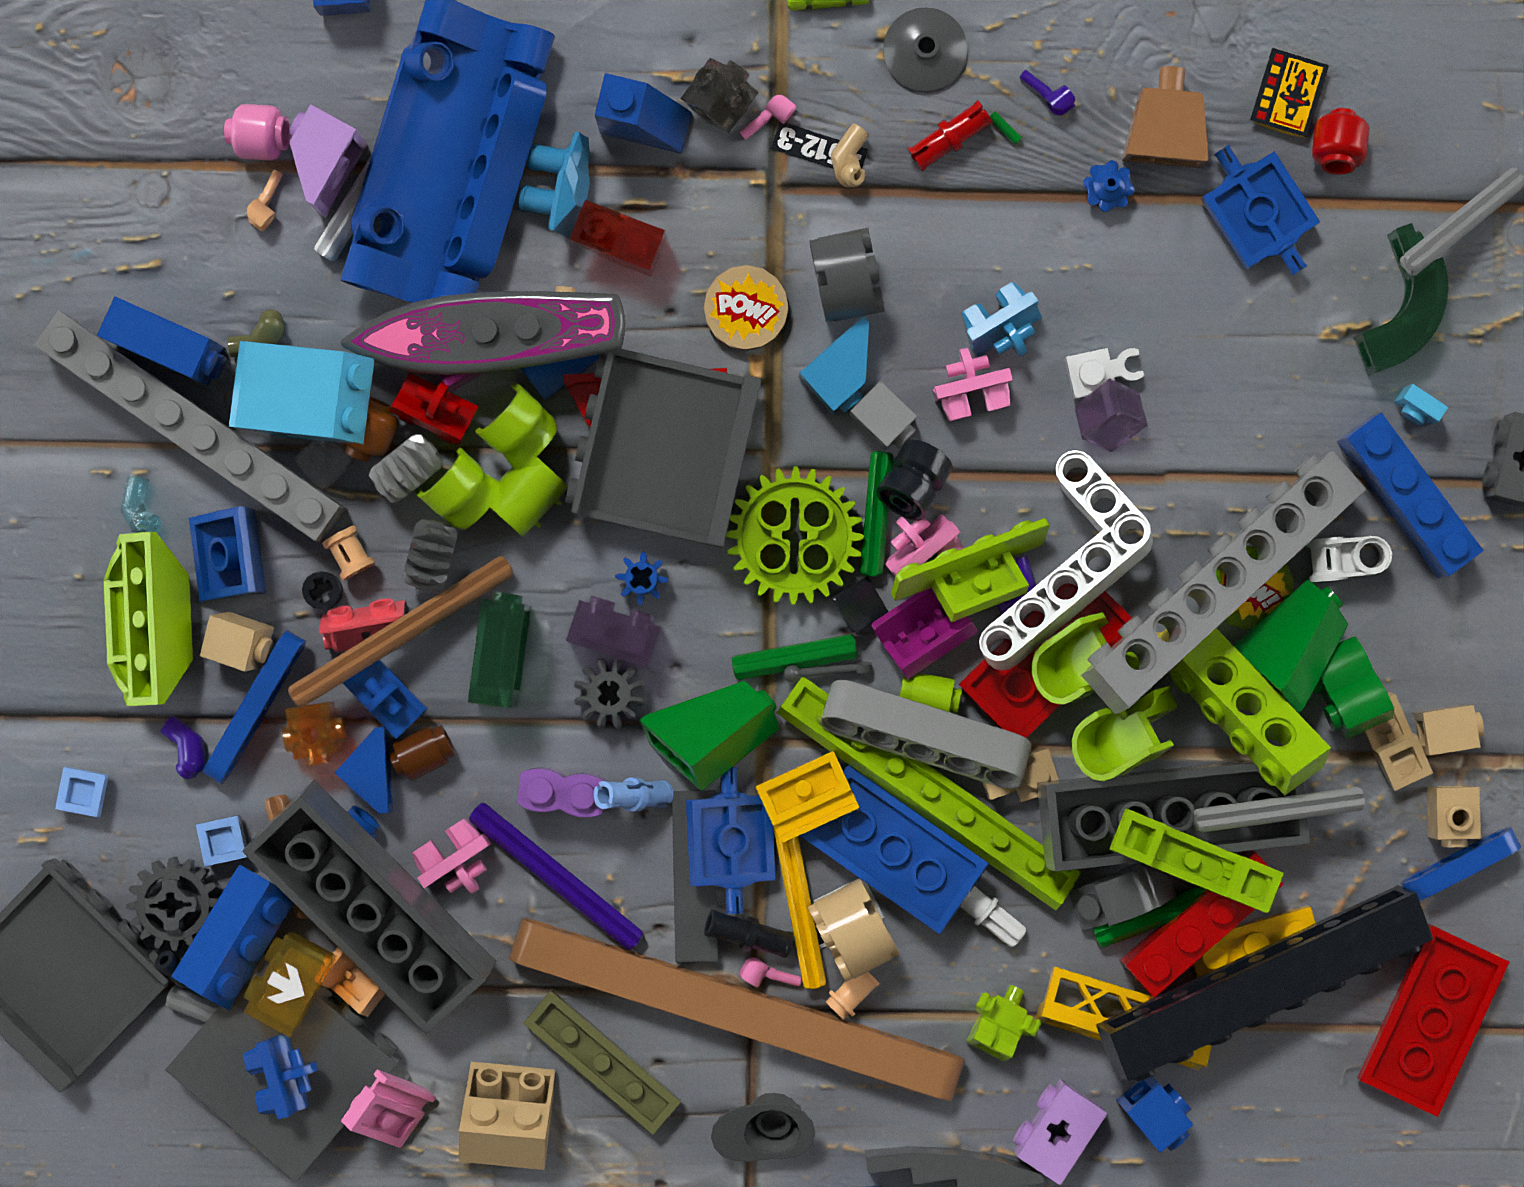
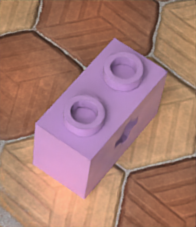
M1059 1079L1055 1087L1049 1084L1044 1089L1036 1103L1040 1110L1032 1122L1025 1120L1013 1138V1142L1017 1144L1014 1152L1018 1158L1061 1185L1108 1113L1101 1105ZM1063 1120L1062 1125L1066 1130L1065 1134L1061 1136L1056 1133L1050 1139L1051 1133L1047 1128L1050 1123L1058 1125Z

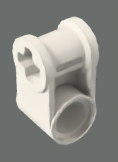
M1377 536L1312 539L1306 545V547L1311 549L1313 574L1309 576V581L1312 583L1346 580L1348 577L1378 574L1387 569L1392 561L1390 545L1384 539ZM1365 544L1375 546L1379 552V561L1373 568L1366 567L1360 560V550Z

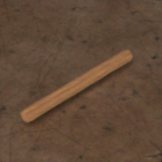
M503 556L495 558L288 688L291 699L296 706L303 708L511 578L513 575L512 567Z

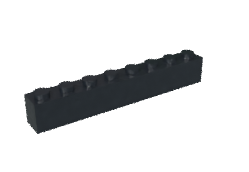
M1397 885L1098 1023L1096 1027L1113 1071L1128 1082L1142 1081L1154 1075L1156 1068L1169 1062L1180 1063L1186 1061L1194 1055L1193 1051L1206 1045L1222 1044L1231 1039L1232 1033L1244 1027L1253 1028L1261 1026L1270 1020V1015L1283 1009H1297L1305 1005L1309 997L1321 991L1332 992L1338 990L1346 984L1345 980L1358 974L1367 975L1377 972L1383 967L1384 962L1394 957L1413 955L1421 949L1420 945L1433 940L1417 893Z

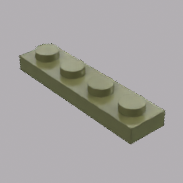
M553 989L549 991L523 1022L526 1027L652 1135L681 1103L679 1097Z

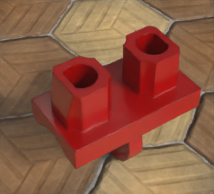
M409 372L389 412L398 415L400 420L410 425L416 424L437 434V438L449 444L455 443L460 445L479 406L447 391L449 385L443 382L436 386Z

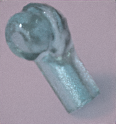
M128 475L121 503V513L133 533H158L161 527V519L158 515L150 514L144 505L149 480Z

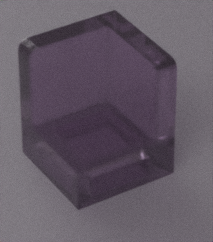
M1110 378L1075 406L1082 440L1109 452L1115 451L1148 425L1139 392Z

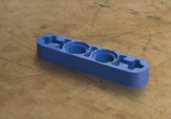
M289 630L282 634L207 761L203 774L220 784H223L228 779L300 657L306 640Z

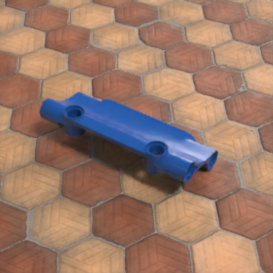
M425 0L413 42L401 54V60L357 205L351 218V229L354 236L340 279L342 282L409 303L446 295L478 292L480 278H486L496 263L545 102L547 85L540 78L542 73L545 72L555 39L553 33L533 25L512 23L490 16L455 0ZM426 52L431 60L428 71L423 64V57ZM377 215L382 223L378 234L375 233L373 228V222Z

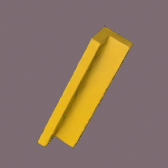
M1053 967L1044 1001L1038 1006L1035 1020L1039 1019L1044 1024L1102 1041L1096 1024L1108 1018L1101 1015L1094 1000L1105 994L1116 996L1124 1010L1127 1011L1132 1008L1128 1000L1142 1004L1154 997ZM1060 979L1076 984L1085 1000L1073 1007L1054 1002ZM1087 988L1100 992L1091 996ZM1085 1005H1088L1092 1013L1085 1012L1079 1009ZM1206 1045L1193 1051L1194 1055L1190 1059L1174 1064L1197 1071L1207 1067L1212 1046Z

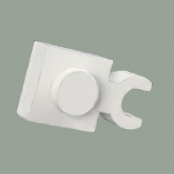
M1108 348L1066 357L1065 364L1073 400L1117 390L1115 378H1120L1126 382H1135L1144 376L1143 371L1131 373L1126 370L1124 365L1127 358L1138 356L1139 350L1135 348L1126 349L1113 360H1110Z

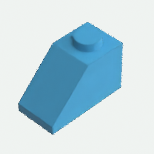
M864 316L799 373V378L832 415L839 409L846 414L864 398L860 390L866 383L869 322Z

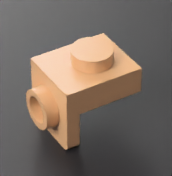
M339 947L325 958L322 963V969L315 977V980L320 985L332 989L355 1011L366 1017L371 1014L385 995Z

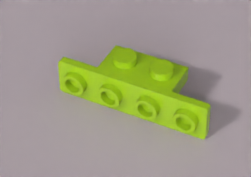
M1046 518L1035 522L1026 520L1015 525L1010 531L998 536L993 534L985 535L969 547L961 550L955 548L948 549L939 554L934 560L921 565L919 563L906 565L895 576L891 595L894 601L932 588L951 622L1024 595L1028 590L1029 584L1013 556L1043 545L1050 524Z

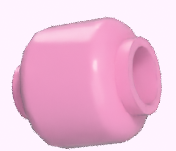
M241 104L235 109L232 118H227L225 121V142L232 144L233 151L238 158L245 160H275L280 156L282 150L286 151L289 147V119L286 116H282L280 110L272 105Z

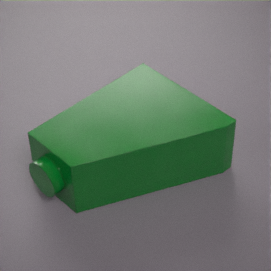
M1308 579L1234 645L1298 713L1304 709L1348 626V622L1339 610L1343 606L1339 597L1328 587L1320 590Z
M745 681L649 713L640 719L649 744L700 791L707 788L780 729L774 714L777 707L773 699L762 689L757 692Z

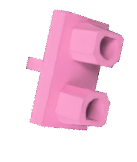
M966 347L959 349L960 362L946 365L948 378L964 374L965 379L935 386V389H932L935 402L941 401L944 413L948 421L951 422L972 416L967 398L968 393L982 390L987 412L1009 407L1010 390L1008 383L1013 379L1010 368L976 376L975 371L990 367L988 357L984 355L972 359L969 349Z
M942 514L931 523L924 518L919 521L916 520L911 525L901 516L895 523L902 532L890 542L897 551L884 561V565L896 576L906 565L911 563H919L921 565L935 553L939 555L952 548L961 550L963 546L957 537L960 531L952 521H948Z
M464 818L445 831L458 850L446 859L433 840L412 852L416 865L422 873L417 879L423 888L454 869L457 875L444 883L450 893H453L463 885L471 894L479 890L475 877L487 870L480 859L469 867L464 862L491 845L492 841L485 833L480 835L477 829Z

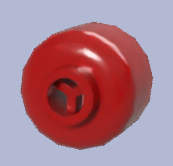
M1336 108L1331 113L1323 115L1316 121L1314 126L1312 158L1327 173L1334 175L1352 173L1355 168L1361 166L1367 159L1370 129L1368 123L1364 118L1356 115L1355 111L1348 108Z

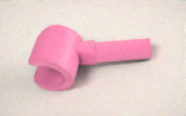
M776 95L769 101L765 110L760 113L761 115L739 132L746 140L768 123L772 117L784 124L796 110V105L785 96Z
M755 957L747 959L739 971L741 978L755 987L760 985L764 976L771 980L797 987L800 986L802 979L800 976L776 970V968L770 967Z

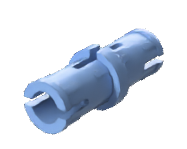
M632 777L625 779L623 782L601 781L599 782L600 786H596L594 789L595 804L601 809L624 808L629 812L641 811L645 807L664 808L668 806L667 803H671L673 800V788L665 780L646 782L641 778Z

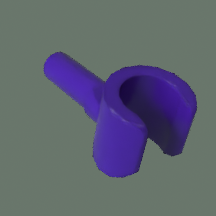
M1024 70L1020 75V79L1045 99L1048 108L1054 115H1063L1075 107V96L1066 85L1053 92L1048 85L1046 86L1029 71Z

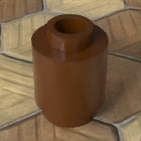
M442 724L435 728L429 725L394 742L395 752L389 754V757L400 778L407 775L410 781H414L448 764V759L455 756L456 751Z

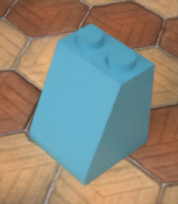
M240 341L229 427L291 439L364 444L374 358L343 351Z

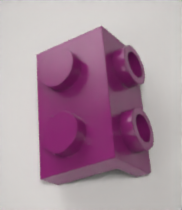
M932 588L916 593L871 624L883 647L907 680L978 633L969 616L951 622Z

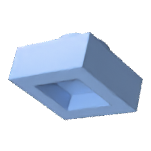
M68 766L63 767L55 809L101 817L109 775Z
M241 815L196 824L204 867L247 857L242 852L247 843Z

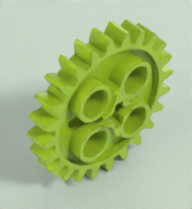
M794 466L791 478L785 479L783 472L778 468L776 469L775 482L771 483L762 474L760 475L762 488L759 491L750 485L745 487L750 496L748 502L742 499L734 501L742 510L741 515H730L729 520L738 525L737 530L726 532L725 537L737 540L738 545L727 550L728 555L741 556L742 560L733 569L735 571L748 569L750 573L744 580L745 585L751 584L755 580L760 582L757 595H763L770 588L774 590L773 599L775 603L780 600L783 593H789L790 603L795 605L798 594L804 593L805 598L810 604L813 603V590L818 589L825 597H828L830 594L827 583L831 581L837 586L842 587L844 583L838 573L841 570L848 573L854 572L855 569L847 562L848 557L855 558L861 556V552L851 547L852 542L864 539V535L852 532V527L859 524L862 518L849 517L847 512L856 503L855 501H848L842 504L840 498L845 491L844 487H840L834 492L828 489L832 477L827 476L819 484L815 482V469H811L807 478L803 479L800 478L798 467ZM793 498L799 500V531L807 535V539L800 540L798 545V572L796 574L790 572V541L782 538V533L789 532L791 527V500ZM769 503H778L785 509L786 518L778 526L767 525L761 517L762 509ZM811 504H821L828 511V520L824 525L814 527L805 521L804 510ZM776 545L782 548L785 553V562L782 566L770 569L763 565L760 555L765 547ZM810 546L823 548L827 553V564L818 570L807 567L803 560V554Z

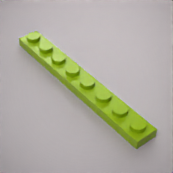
M805 677L799 679L776 712L779 716L830 752L834 750L836 756L1054 910H1057L1063 904L1080 876V871L1077 869L1052 871L1045 868L1042 844L930 765L844 738L825 730L821 726L820 720L828 693Z

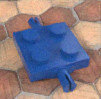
M1230 145L1216 152L1214 156H1216L1228 176L1220 186L1204 195L1201 201L1245 269H1249L1264 258L1277 256L1278 254L1292 276L1307 267L1294 244L1303 233L1318 225L1320 220L1276 152L1273 151L1261 160L1243 166L1230 148Z
M737 767L730 768L720 776L721 793H717L709 798L686 800L690 886L715 885L725 888L726 914L744 913L742 887H747L754 882L776 880L773 824L759 795H747L738 792Z

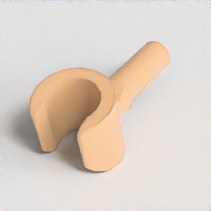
M273 170L259 198L253 200L247 208L249 222L260 231H265L276 216V213L267 205L271 201L283 176L277 170Z

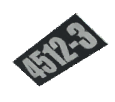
M779 122L771 149L834 169L831 153L840 140L788 123L782 124ZM863 147L857 152L861 169L868 149Z

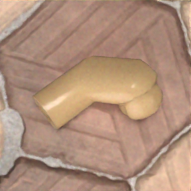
M854 123L851 124L831 153L836 179L841 185L849 188L858 187L865 180V170L860 167L857 152L869 137V134L863 128Z

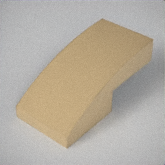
M1389 692L1388 695L1394 706L1393 719L1366 730L1363 734L1392 790L1396 791L1433 774V771L1418 736L1412 733L1396 694Z

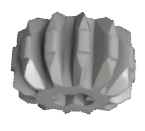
M414 434L372 467L369 477L375 484L374 487L382 496L384 495L390 503H395L405 498L441 468L443 460L437 453L438 450L430 441L428 442L422 434Z

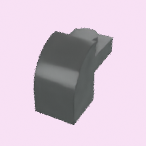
M1141 862L1127 866L1111 876L1077 885L1069 892L1083 930L1105 924L1111 926L1158 908L1176 897L1169 875Z

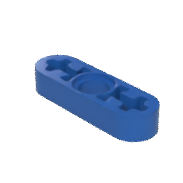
M1507 827L1410 875L1401 882V885L1416 892L1419 901L1512 855L1521 848V845L1512 827Z

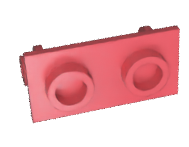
M384 598L370 603L367 607L352 609L350 606H338L330 609L326 614L321 615L319 634H323L325 649H333L335 653L351 649L364 640L363 632L370 631V635H373L404 616L406 601L394 602L393 599Z

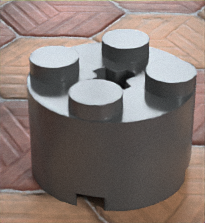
M868 227L809 240L826 322H837L885 312L880 287H872V285L878 284L880 279L875 255L866 257L867 253L873 252Z

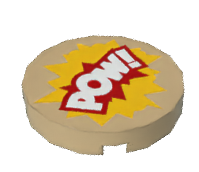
M743 265L729 268L715 278L706 293L704 312L707 325L717 340L729 348L749 351L761 348L777 338L786 323L788 302L786 292L775 276L763 268Z

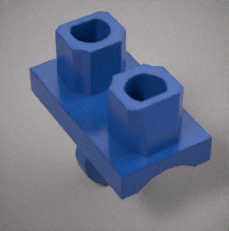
M381 659L343 682V685L396 739L428 709Z
M288 1031L256 1043L257 1047L243 1054L247 1072L250 1075L264 1072L268 1087L256 1091L255 1102L260 1114H276L277 1119H281L309 1107L305 1092L312 1089L307 1074L319 1070L317 1061L303 1062L300 1048H292Z

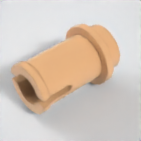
M867 972L855 979L845 981L835 993L831 990L829 992L831 996L826 1003L843 1020L849 1014L853 1017L855 1015L853 1012L855 1007L875 987H878L880 983Z

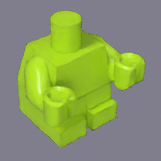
M1009 985L1004 998L999 995L995 997L989 996L988 993L983 992L975 1005L976 1011L980 1015L976 1019L966 1043L1004 1062L1012 1058L1021 1035L1036 1037L1042 1022L1039 1019H1033V1016L1027 1014L1028 1010L1019 1006L1025 993L1022 989Z

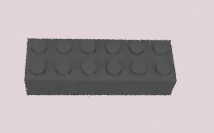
M1252 760L1132 772L1106 781L1084 777L1037 782L1045 868L1052 871L1137 863L1138 861L1110 850L1125 808L1230 852L1310 844L1307 818L1203 833L1196 830L1194 811L1199 808L1305 794L1303 782L1284 795L1276 786L1268 784L1263 779L1258 767Z
M315 780L258 832L242 851L426 1034L486 981L496 963V960Z

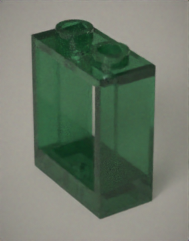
M493 592L492 600L481 599L468 695L469 703L507 708L518 707L531 606L522 604L523 596Z

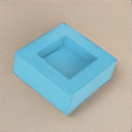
M1414 384L1404 387L1394 401L1403 407L1401 414L1420 426H1423L1424 423L1431 425L1439 422L1448 409L1446 405Z

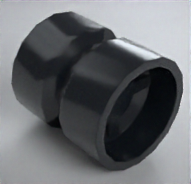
M910 439L905 441L893 462L894 468L891 472L886 473L877 488L876 494L883 505L892 512L904 518L919 521L925 518L936 498L935 492L942 489L953 466L949 458L938 448L920 440Z

